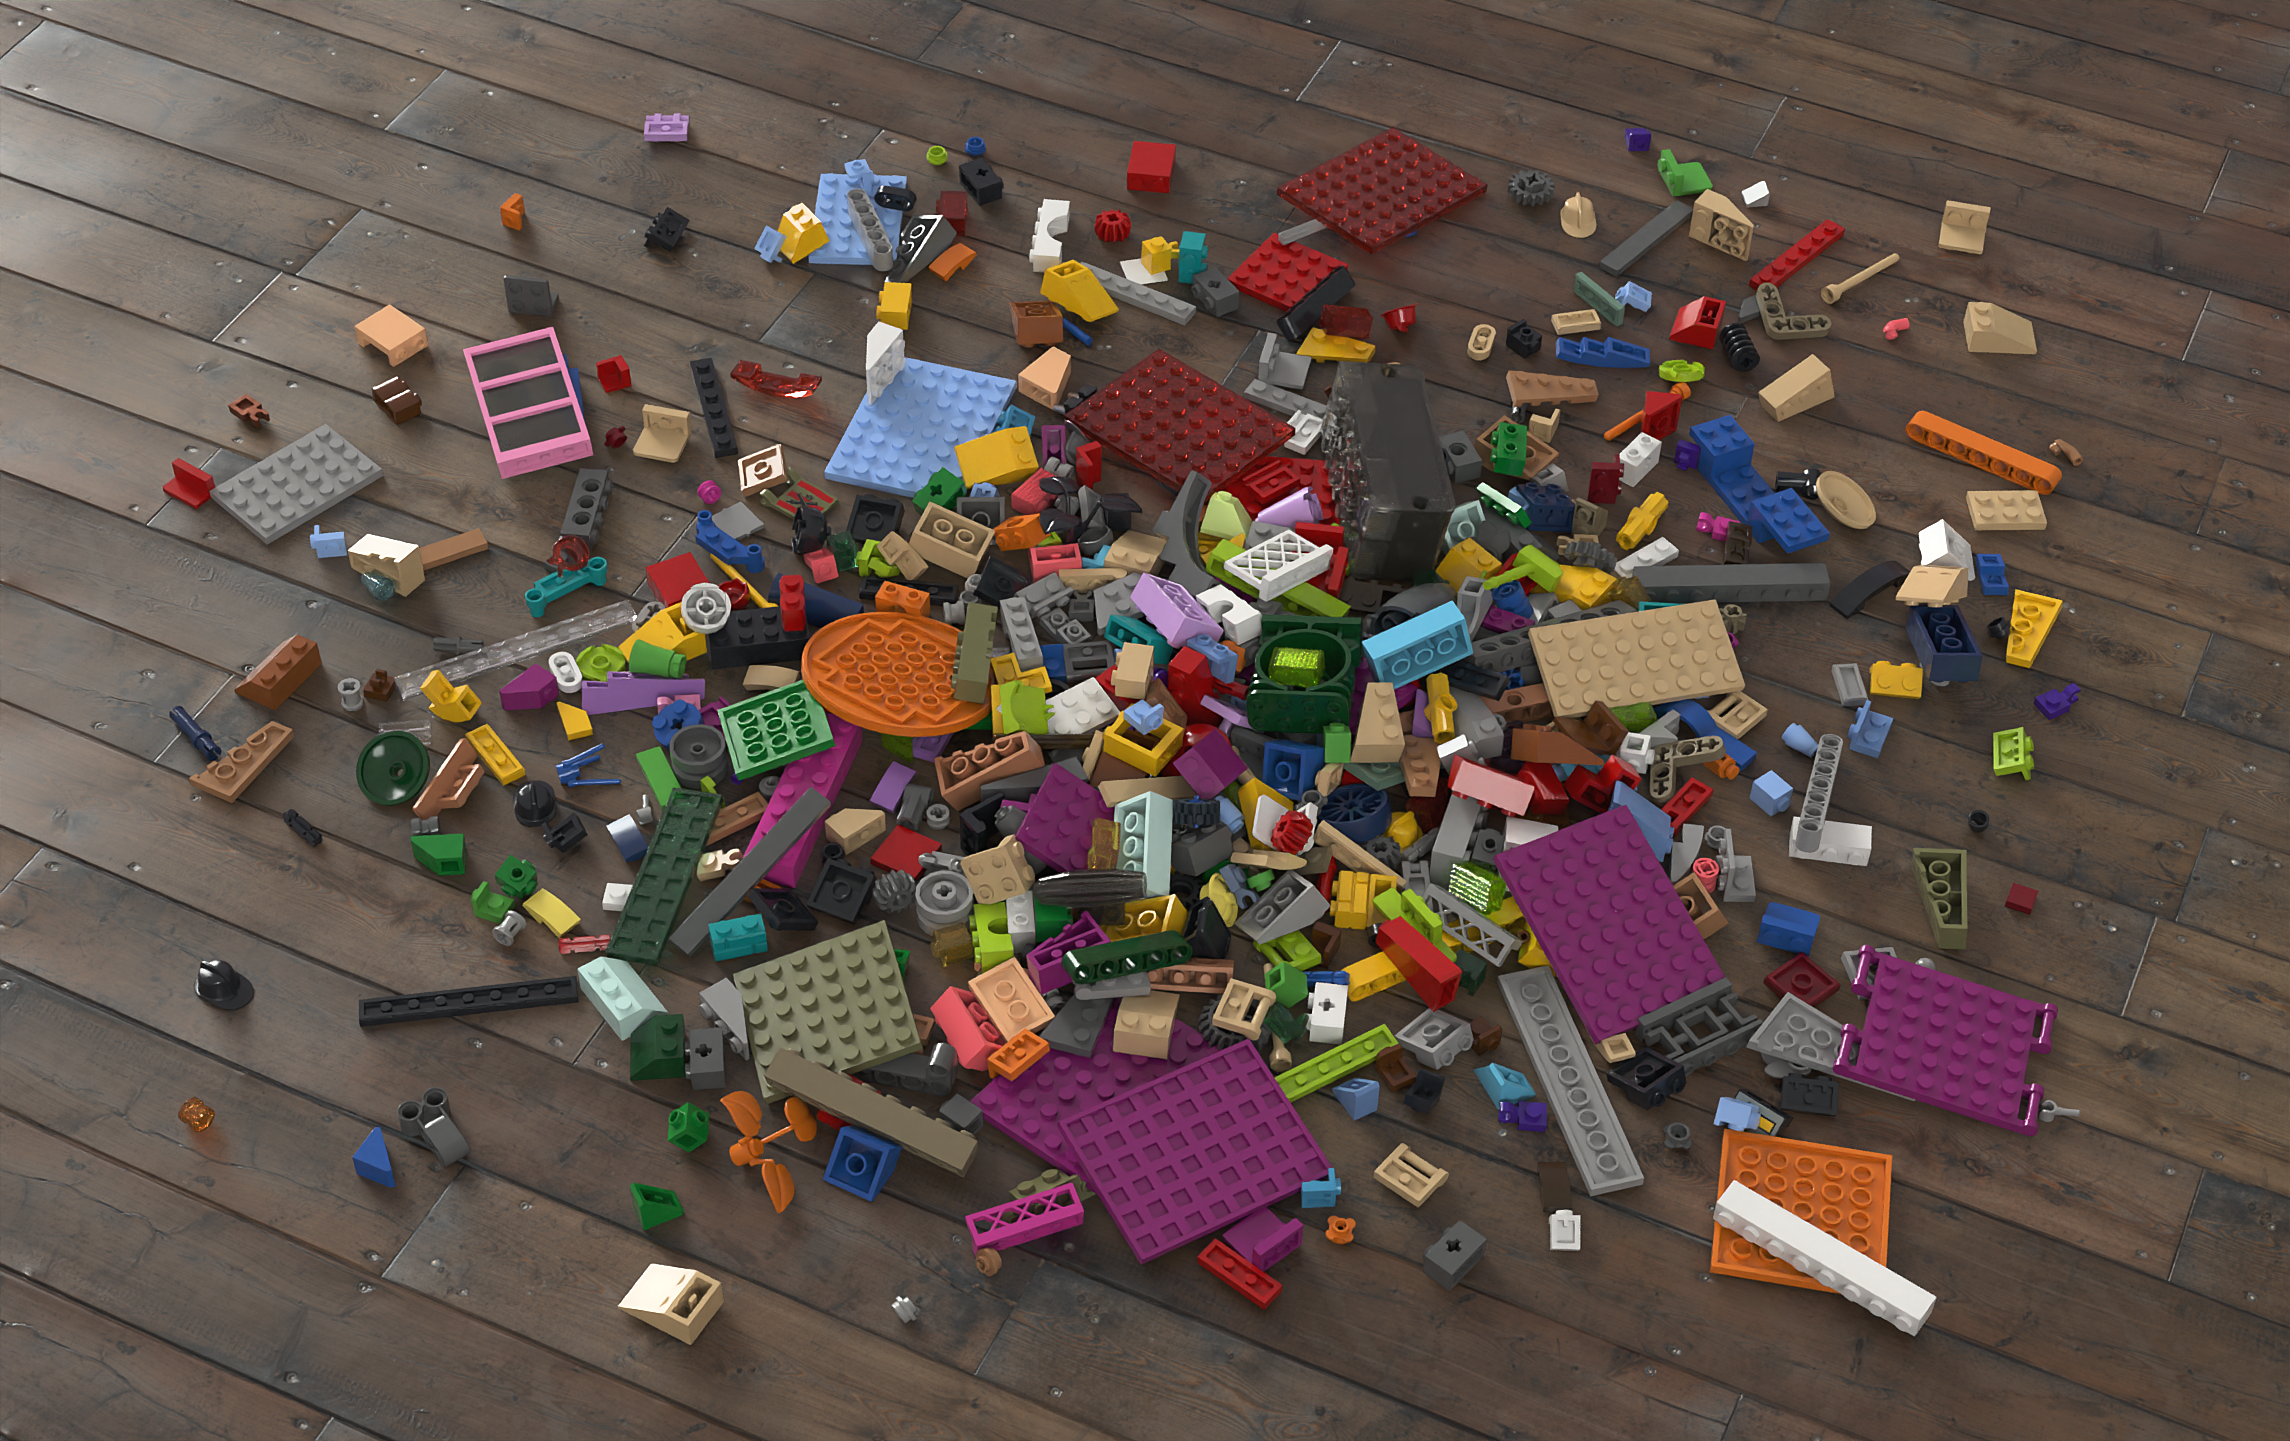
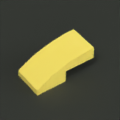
M543 888L522 905L539 924L544 922L559 939L577 926L581 920L567 905Z

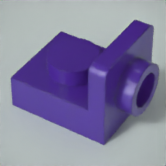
M1646 128L1625 129L1624 137L1628 151H1649L1650 131H1647Z

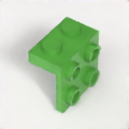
M1670 149L1661 151L1658 169L1673 197L1703 193L1707 189L1712 190L1713 185L1699 162L1678 164Z

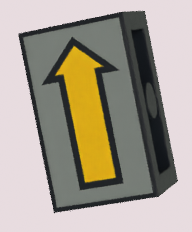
M1739 1089L1734 1098L1760 1106L1758 1113H1760L1761 1118L1757 1129L1745 1128V1132L1777 1137L1782 1127H1789L1794 1118L1748 1089Z

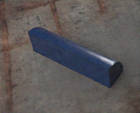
M781 573L776 575L769 591L768 603H775L780 606L779 583L781 577L785 575ZM804 582L808 624L822 628L838 619L864 613L863 604Z

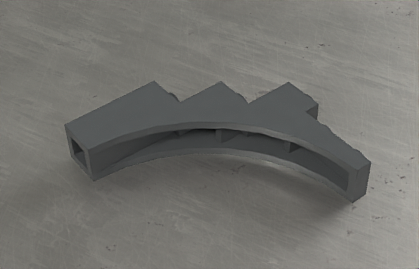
M1191 470L1170 511H1162L1152 531L1167 541L1159 559L1174 569L1168 581L1182 585L1196 600V595L1221 584L1227 589L1228 587L1206 572L1198 549L1199 519L1212 482L1198 472Z

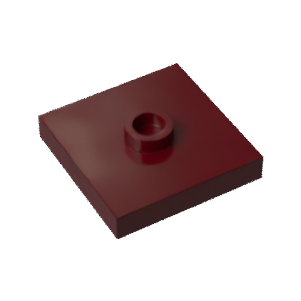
M1803 952L1767 975L1763 982L1781 999L1789 992L1813 1008L1839 991L1841 985Z

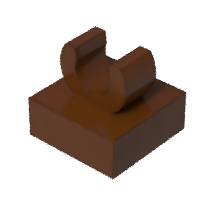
M376 669L363 689L364 697L388 702L398 685L397 679L387 676V672L384 670Z

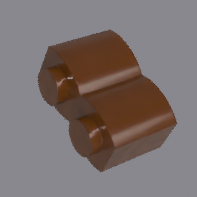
M395 376L371 388L373 400L394 424L398 425L421 414L420 406H422V401L417 393L413 394L410 391L408 384L404 380L401 381Z

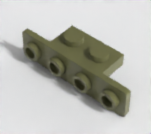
M1058 1168L1046 1170L1041 1176L1031 1181L1022 1182L1017 1188L1009 1191L1012 1201L1068 1183H1073L1080 1202L1095 1195V1193L1085 1187L1086 1182L1081 1181L1079 1175L1074 1174L1069 1177ZM1069 1193L1057 1196L1054 1202L1062 1207L1073 1204ZM1034 1203L1030 1205L1028 1212L1034 1215L1044 1214L1047 1207ZM1009 1211L1003 1214L1001 1220L1008 1224L1016 1223L1020 1215Z

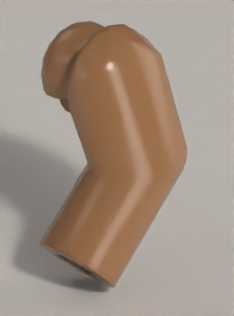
M2061 439L2054 440L2055 442L2049 446L2054 455H2058L2062 451L2074 466L2081 464L2083 461V457L2075 447Z

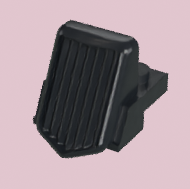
M1207 896L1191 905L1181 934L1192 947L1191 957L1197 956L1198 958L1225 960L1230 948L1231 933L1215 903Z

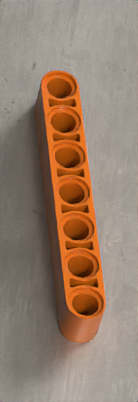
M1926 411L1917 412L1905 428L1909 438L2025 488L2037 490L2042 495H2049L2062 478L2061 470L2050 463Z

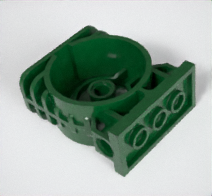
M1262 614L1260 649L1255 657L1256 670L1251 677L1246 700L1249 725L1257 731L1323 734V726H1329L1331 723H1343L1345 726H1349L1354 700L1355 668L1359 667L1364 659L1362 618Z

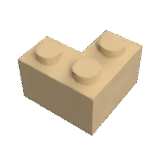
M1124 642L1122 652H1117L1116 667L1118 669L1112 672L1111 685H1115V696L1145 700L1150 683L1154 681V646Z

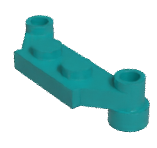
M594 557L588 561L587 565H577L574 562L534 582V588L525 593L526 605L530 609L531 616H543L547 603L587 583L593 582L596 586L604 585L607 582V561L602 557Z

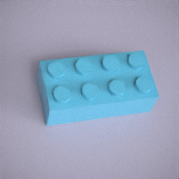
M1453 601L1362 641L1371 677L1375 683L1393 682L1394 690L1474 653L1466 620Z

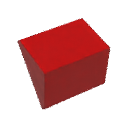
M1646 391L1641 433L1643 432L1660 441L1677 431L1682 396L1675 393Z

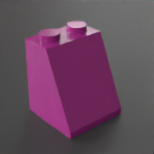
M1214 729L1173 763L1199 797L1209 800L1248 769L1217 729Z

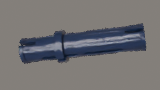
M182 706L174 707L173 710L177 716L170 711V718L191 739L192 745L201 750L208 760H216L218 756L213 751L215 750L219 755H221L222 751L212 741L210 733L202 730Z

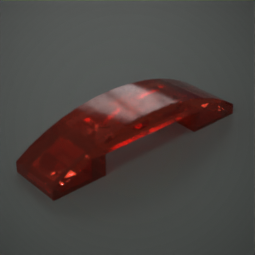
M740 360L730 373L731 378L757 392L779 398H803L810 396L822 382V377L801 373L798 378L764 372L762 371L761 364Z

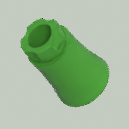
M638 639L631 650L629 671L630 673L651 674L667 678H682L687 658L686 655L678 654L676 651L664 649Z

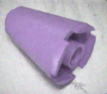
M1309 486L1258 513V518L1255 521L1295 528L1297 522L1319 524V521L1323 520V513L1317 495L1310 493L1313 488Z

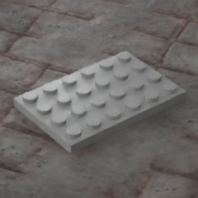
M324 424L210 490V495L215 502L268 545L381 478L383 471L382 468L327 424Z

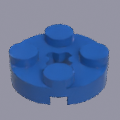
M681 699L666 706L652 720L656 739L668 750H670V741L673 735L679 731L677 728L674 729L677 723L683 722L681 724L683 728L690 725L704 724V718L700 711L691 703H686Z

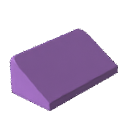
M1417 689L1412 735L1415 737L1434 738L1432 724L1424 713V708L1429 704L1428 693Z

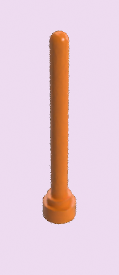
M1678 382L1670 390V393L1680 394L1682 401L1691 396L1690 388L1685 382ZM1643 410L1604 433V439L1610 441L1641 422Z

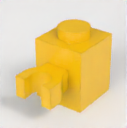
M1162 236L1142 241L1141 263L1150 275L1170 270L1171 259H1179L1177 241L1168 244Z

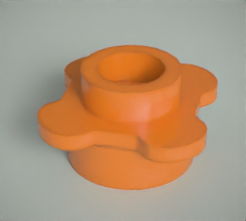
M1337 1216L1328 1218L1329 1229L1325 1233L1327 1239L1336 1244H1345L1353 1240L1352 1229L1355 1228L1356 1222L1352 1218L1344 1219Z

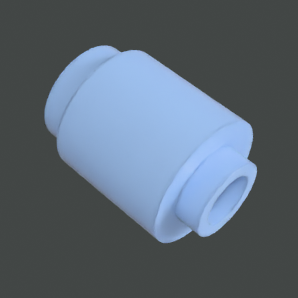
M1222 795L1216 797L1214 800L1220 801V820L1229 827L1233 834L1238 832L1244 825L1243 820L1245 816L1228 798H1224Z

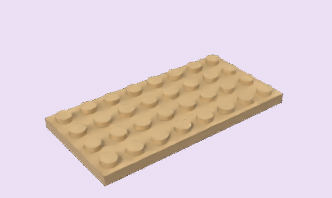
M1716 599L1530 628L1528 632L1554 717L1569 719L1587 716L1595 701L1603 702L1611 711H1618L1741 691L1745 687Z

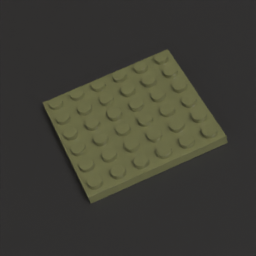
M885 920L733 974L736 989L742 995L745 1025L766 1104L791 1096L768 1085L764 1077L780 1047L785 1050L793 1048L802 1053L804 1059L811 1062L818 1060L828 1066L827 1070L836 1074L838 1071H841L847 1075L923 1049Z

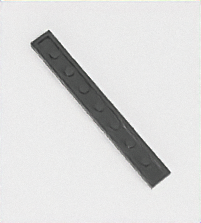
M810 787L669 937V941L690 957L710 936L708 924L724 921L750 893L751 889L756 887L831 806V802L814 788Z

